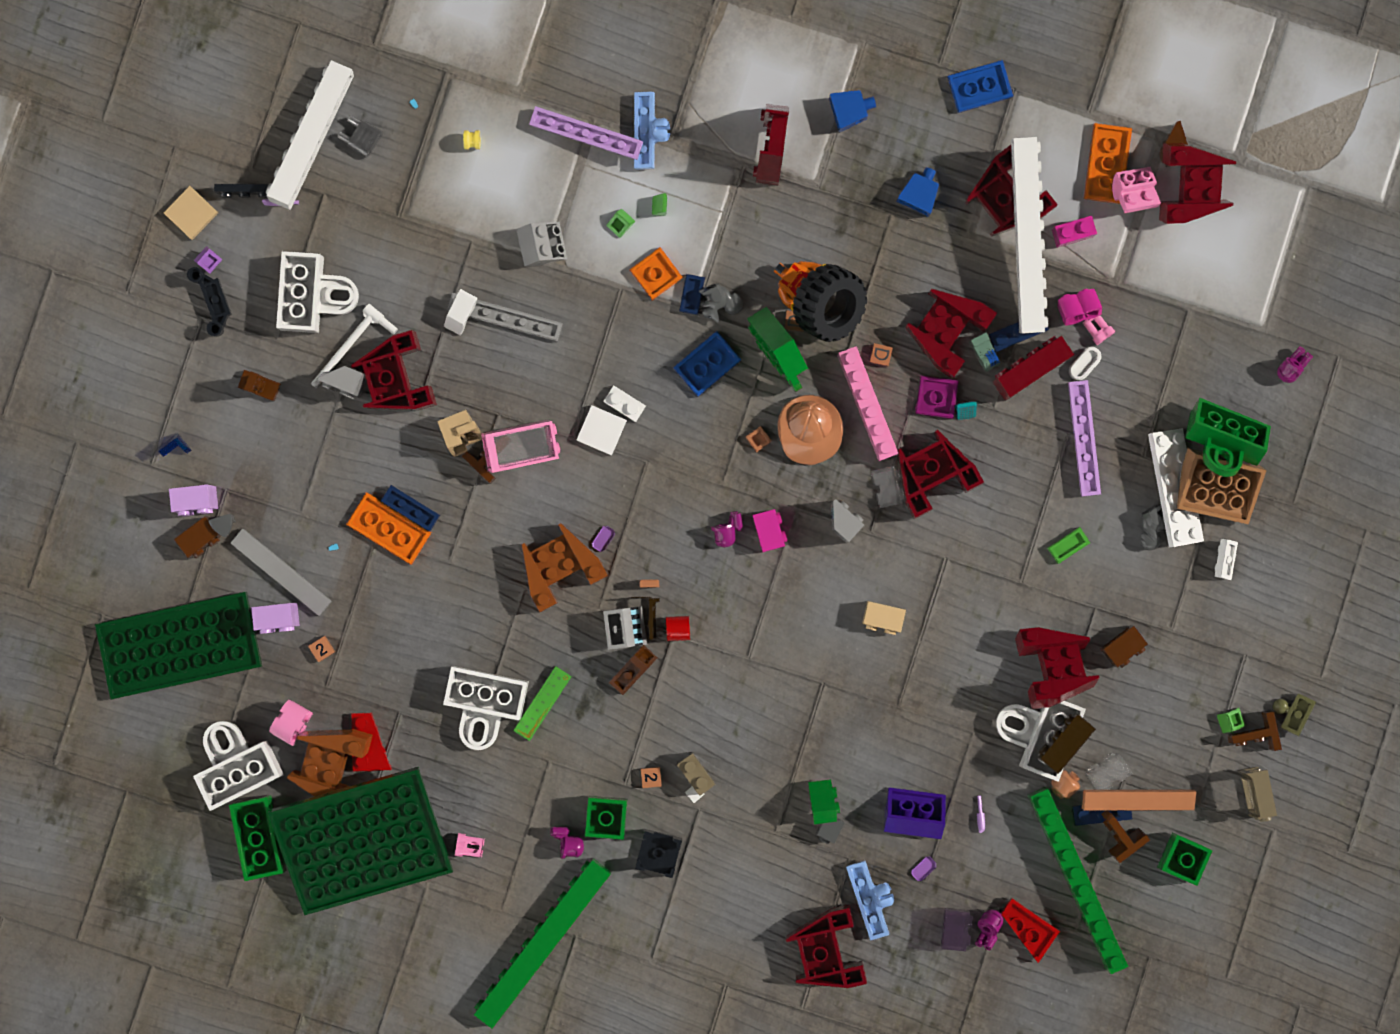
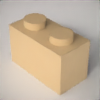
M867 601L862 624H866V629L877 631L879 627L885 629L884 633L896 635V631L901 632L906 610Z

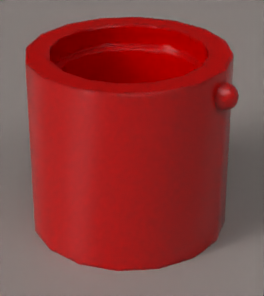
M689 616L666 617L667 641L690 640Z

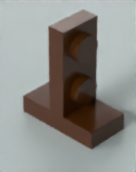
M244 370L237 388L275 402L281 383L252 371Z
M507 435L497 436L494 439L497 455L512 441ZM468 451L461 456L490 484L496 479L486 469L487 463L484 451L479 455L481 458L479 461Z
M643 645L609 683L624 695L658 657Z
M1261 712L1264 722L1263 728L1227 735L1229 743L1235 744V746H1243L1247 744V741L1261 742L1265 741V737H1267L1269 750H1282L1274 712Z
M1108 810L1101 813L1105 819L1103 822L1105 827L1109 831L1113 830L1115 833L1113 838L1118 844L1111 848L1109 853L1119 864L1150 841L1140 828L1127 835L1117 819Z

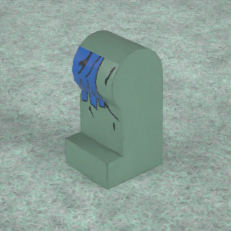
M987 332L969 341L970 346L986 372L1000 365Z

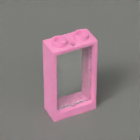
M544 420L481 433L488 471L494 473L559 459L560 446L555 440V435L557 434L555 424L550 420Z

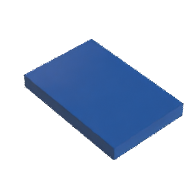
M1003 60L947 77L958 113L1013 98Z
M716 331L673 368L696 396L699 397L741 361V358L719 332Z

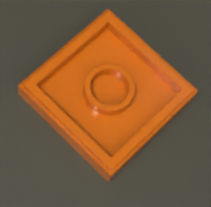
M661 247L629 269L652 301L683 279Z

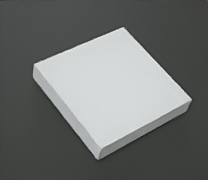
M591 405L577 441L612 456L627 420Z

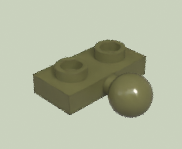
M1299 693L1291 707L1284 699L1275 700L1273 703L1274 711L1278 714L1287 713L1281 728L1299 737L1316 701Z

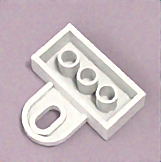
M282 251L276 328L280 331L319 333L320 314L344 315L356 307L359 300V292L356 285L350 279L343 276L323 275L324 257L321 254ZM334 290L349 291L350 298L347 301H336L331 299L330 294Z
M452 666L443 705L463 709L459 727V735L462 742L473 750L486 749L497 739L501 717L520 720L529 681ZM478 721L483 722L485 725L483 739L480 742H476L472 738L474 725Z
M1066 701L1052 707L1041 708L1039 712L1019 704H1011L999 712L996 718V728L1003 739L1025 748L1019 764L1020 767L1059 782L1062 771L1059 774L1055 773L1038 758L1040 755L1038 752L1043 745H1048L1053 740L1051 736L1057 729L1061 730L1065 725L1063 722L1070 714L1077 713L1083 718L1086 709ZM1008 716L1023 720L1024 728L1022 730L1012 729L1006 726L1005 719Z
M220 721L209 726L203 736V746L213 767L193 777L209 811L284 774L268 740L249 748L242 732L235 724L228 721ZM218 730H223L228 738L230 745L226 750L222 749L216 738Z

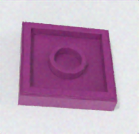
M920 376L915 414L953 419L959 381Z

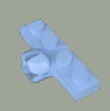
M634 92V138L643 141L638 160L634 159V168L636 170L654 169L655 143L668 141L670 133H667V130H670L669 121L665 118H655L654 92Z
M865 860L847 865L846 868L870 941L888 936L889 931L882 909L891 906L894 902L893 894H889L891 887L887 883L874 885Z

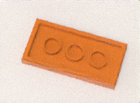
M1098 123L1093 124L1083 199L1120 204L1119 200H1114L1112 182L1117 172L1127 171L1132 128Z
M367 492L346 524L410 565L413 564L432 533Z

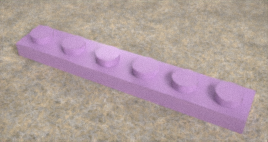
M536 106L529 123L530 126L638 160L643 145L641 140Z
M1088 380L1068 382L1081 497L1100 495L1101 488Z

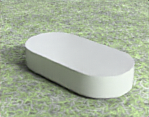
M1095 347L1086 348L1070 365V377L1076 381L1085 379L1100 362L1101 352Z

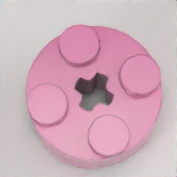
M288 700L281 708L279 716L274 719L269 732L294 746L297 741V735L306 730L305 722L308 723L313 713L294 701Z

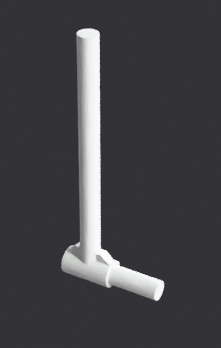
M368 304L363 309L364 320L311 382V385L317 388L321 384L318 378L331 372L370 323L381 324L393 335L398 329L385 319L382 313L371 304Z

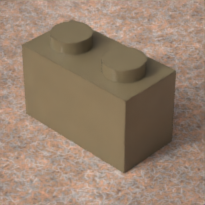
M693 752L677 763V766L699 796L715 785L714 780Z

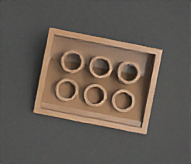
M1188 448L1181 469L1177 508L1249 524L1266 470L1260 465L1255 466L1243 461L1236 475L1231 477L1220 476L1212 472L1205 465L1203 451ZM1218 455L1219 463L1226 465L1225 457Z

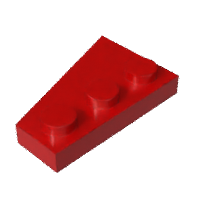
M351 713L352 729L372 734L368 753L363 758L352 756L353 771L392 770L372 713Z
M1010 898L1001 911L1003 918L1037 963H1039L1060 931L1013 898Z

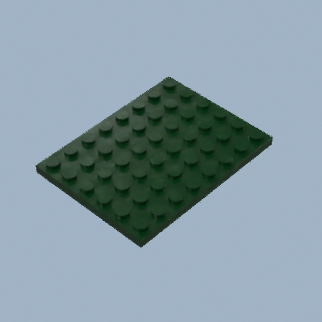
M419 767L268 810L270 822L304 916L453 873V868Z

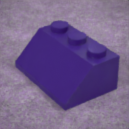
M889 787L884 817V832L942 839L945 828L946 795Z

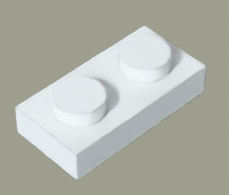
M614 385L603 401L634 422H637L646 405Z
M1221 539L1218 547V559L1215 565V577L1232 580L1238 542Z

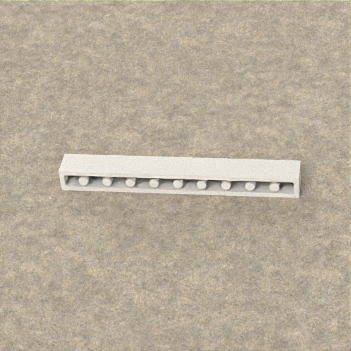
M1037 137L1013 138L1011 140L1019 333L1045 332V328H1048V318L1044 316V309H1047V298L1043 296V289H1046V278H1043L1042 270H1045L1046 263L1045 258H1042V251L1045 250L1044 239H1041V231H1044L1043 219L1040 220V212H1043V201L1039 200V192H1042V181H1039L1038 173H1041V161H1038L1041 145L1040 141L1037 142Z

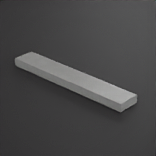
M456 293L451 295L447 309L448 312L457 296ZM477 300L475 308L469 316L472 319L556 342L559 340L563 325L561 322Z
M242 528L231 542L235 548L318 616H321L332 602V600L245 529Z

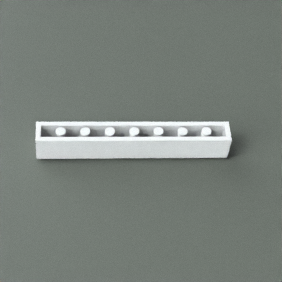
M330 61L329 66H325L322 73L323 78L315 86V95L307 103V112L299 120V129L297 133H293L289 150L286 149L282 156L283 162L281 166L276 168L274 173L275 179L273 183L268 185L266 190L267 198L270 202L291 210L354 77L352 69L334 61Z

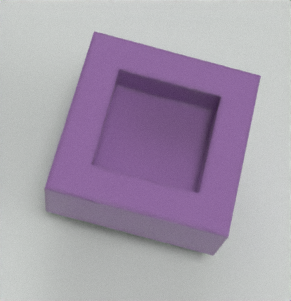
M206 246L194 261L210 274L222 259Z

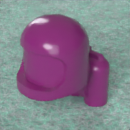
M1299 346L1278 367V377L1285 383L1296 381L1304 371L1303 368L1306 367L1313 356L1308 352L1305 353V349Z
M730 512L731 516H729L728 523L711 526V530L715 534L717 546L726 548L734 544L736 539L735 529L740 531L743 527L740 512Z
M552 827L550 836L561 840V859L566 857L576 858L582 855L584 842L580 837L568 835L570 830L567 827Z
M989 909L979 919L978 927L982 932L975 942L978 947L984 946L986 950L990 951L996 943L997 933L1003 925V917L1000 912Z

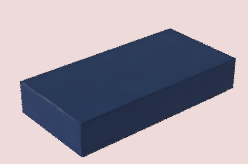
M686 274L679 312L698 316L702 297L699 290L704 286L705 277Z

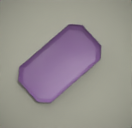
M603 526L592 543L593 548L599 552L605 551L614 537L615 531L608 526Z
M925 857L912 869V876L917 881H922L936 868V862L931 857Z

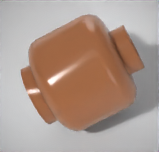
M1063 770L1059 782L1051 781V790L1060 799H1069L1080 789L1078 782L1080 778L1073 771L1069 773Z

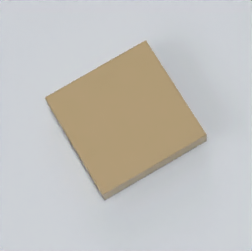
M189 186L164 214L193 240L218 212Z

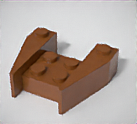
M561 523L558 525L563 535L532 552H530L526 543L522 544L530 595L539 612H543L558 604L549 586L582 569L591 585L609 576L600 559Z
M355 729L303 731L297 736L298 740L308 742L302 770H293L287 778L314 797L349 787L348 785L341 784L348 754L363 758L369 751L372 734Z

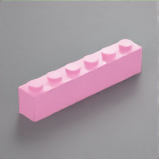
M857 346L838 353L837 357L878 461L880 462L899 454Z

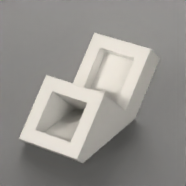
M460 289L447 314L444 327L461 336L467 319L475 308L477 297Z

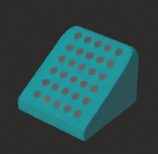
M974 401L957 404L955 406L957 419L975 418L977 403Z

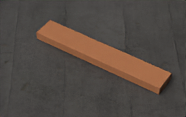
M1084 790L1082 809L1194 810L1196 791Z

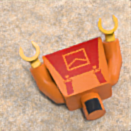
M800 261L798 263L794 262L788 269L782 263H779L773 272L782 278L778 283V293L781 301L792 312L793 307H795L793 300L797 295L796 290L797 287L801 286L803 278H807L810 271H816L817 267L826 264L821 265L815 262Z

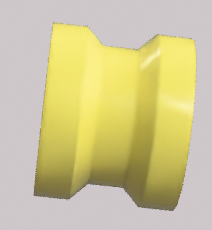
M464 130L463 141L465 150L470 148L480 150V130H475L474 132Z

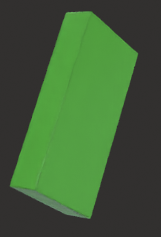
M1078 527L1047 549L1056 563L1059 564L1090 544V541L1082 529Z

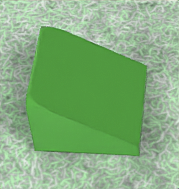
M666 193L653 196L652 215H667Z
M620 209L606 226L621 238L635 223V220L623 209Z
M1240 708L1217 715L1223 733L1233 732L1245 726Z

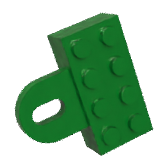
M767 307L748 317L747 320L750 324L748 329L752 336H755V342L760 351L769 359L779 375H784L794 392L802 389L797 375L807 370L808 367L793 338Z
M1199 398L1190 412L1185 438L1204 445L1203 461L1212 472L1220 476L1231 477L1238 473L1243 461L1258 466L1268 450L1271 426ZM1218 455L1225 457L1226 465L1219 463Z
M268 795L230 804L229 809L244 881L282 874L287 871L285 860L268 816V810L274 809L272 796Z

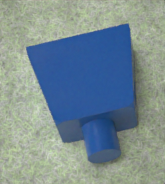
M860 90L831 93L829 95L838 132H842L867 120V110L876 108L874 97L863 99Z
M926 167L922 176L914 173L896 202L929 217L939 187L938 183L932 181L936 171Z

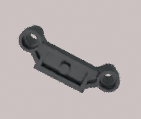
M192 267L187 272V278L191 282L200 285L212 321L207 324V333L213 337L221 336L224 333L228 316L232 315L220 280L218 278L212 279L205 275L201 269ZM216 327H218L219 330L215 333L214 330Z

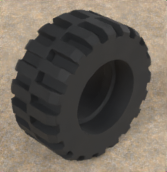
M832 264L817 267L816 271H810L808 277L803 278L801 286L797 287V295L793 300V304H795L793 313L796 323L799 324L802 330L825 342H835L847 337L848 333L853 332L856 329L855 326L860 324L862 314H865L867 297L865 295H867L863 281L854 273ZM836 293L832 307L824 314L828 300Z

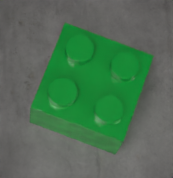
M589 796L585 837L624 840L628 799Z
M1172 832L1157 868L1198 886L1213 850Z

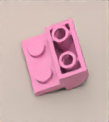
M1151 167L1117 172L1112 182L1113 197L1115 201H1120L1124 213L1156 208L1161 204L1154 188L1157 181Z

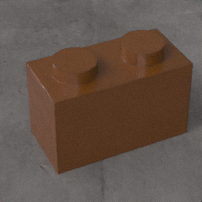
M204 516L174 539L187 558H198L204 553L206 547H212L220 541L221 535L209 524L210 517Z
M1130 625L1100 649L1114 667L1118 668L1120 666L1123 668L1130 662L1129 659L1133 655L1138 656L1146 650L1144 647L1148 643L1135 626Z

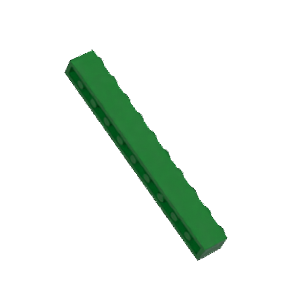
M1043 787L1027 794L1106 971L1112 975L1127 968L1128 964L1049 789Z
M594 858L591 861L587 860L580 868L583 872L579 877L576 875L568 884L571 887L567 893L563 891L557 898L559 903L555 908L553 906L550 907L545 914L547 919L544 923L539 922L533 930L535 932L532 938L527 937L521 945L524 949L520 954L516 952L509 961L512 964L508 970L504 968L498 975V978H500L496 985L492 983L486 991L488 996L485 1000L480 999L475 1005L476 1011L474 1016L491 1029H493L611 875V871Z

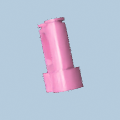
M1101 316L1085 320L1082 323L1092 335V340L1096 345H1099L1115 333L1114 329L1108 326ZM1095 320L1101 330L1098 331L1091 322Z
M458 833L455 856L462 857L466 855L482 858L483 850L481 851L482 845L484 846L485 839ZM467 844L478 845L480 847L479 849L467 848Z

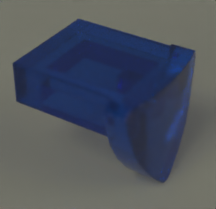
M177 433L162 444L158 452L164 457L177 446L187 454L192 450Z

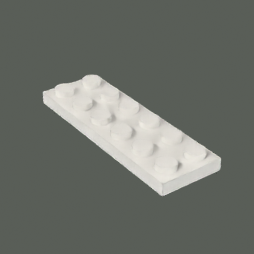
M1183 428L1148 434L1169 548L1204 541L1199 513L1177 508L1181 469L1187 452Z

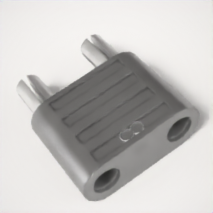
M349 116L347 121L357 128L351 138L342 132L337 137L346 142L349 148L367 158L382 136V131L363 120L359 121Z

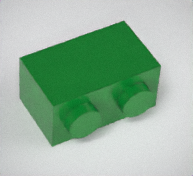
M831 779L808 782L814 825L837 822V814L840 813L839 802H835L837 790L836 787H832Z

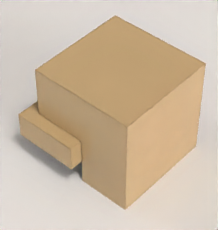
M467 410L437 421L446 446L453 457L468 451L467 445L482 440L481 431Z

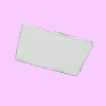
M693 786L685 792L693 803L704 795L699 796Z

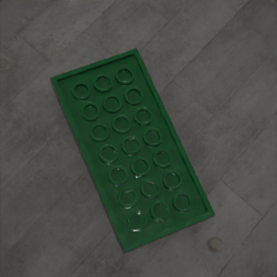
M247 592L95 624L110 700L263 667L256 633L253 628Z

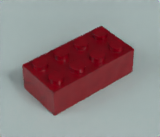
M1053 336L1042 344L1044 348L1040 349L1038 346L1027 354L1028 358L1026 360L1022 357L1010 365L1012 367L1011 370L1005 368L995 375L996 380L992 383L1005 401L1075 355L1062 336L1059 338Z

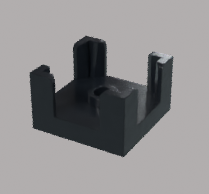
M645 829L635 869L641 871L649 870L661 873L665 877L673 878L682 838Z

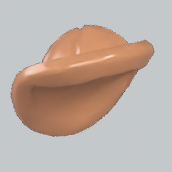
M802 395L791 399L784 405L778 418V434L782 448L788 458L800 464L815 465L831 458L838 451L843 437V422L839 411L831 402L819 396Z

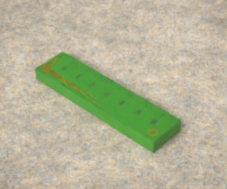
M555 666L513 731L530 741L572 676Z

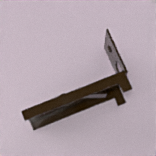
M631 597L649 598V639H656V602H660V598Z

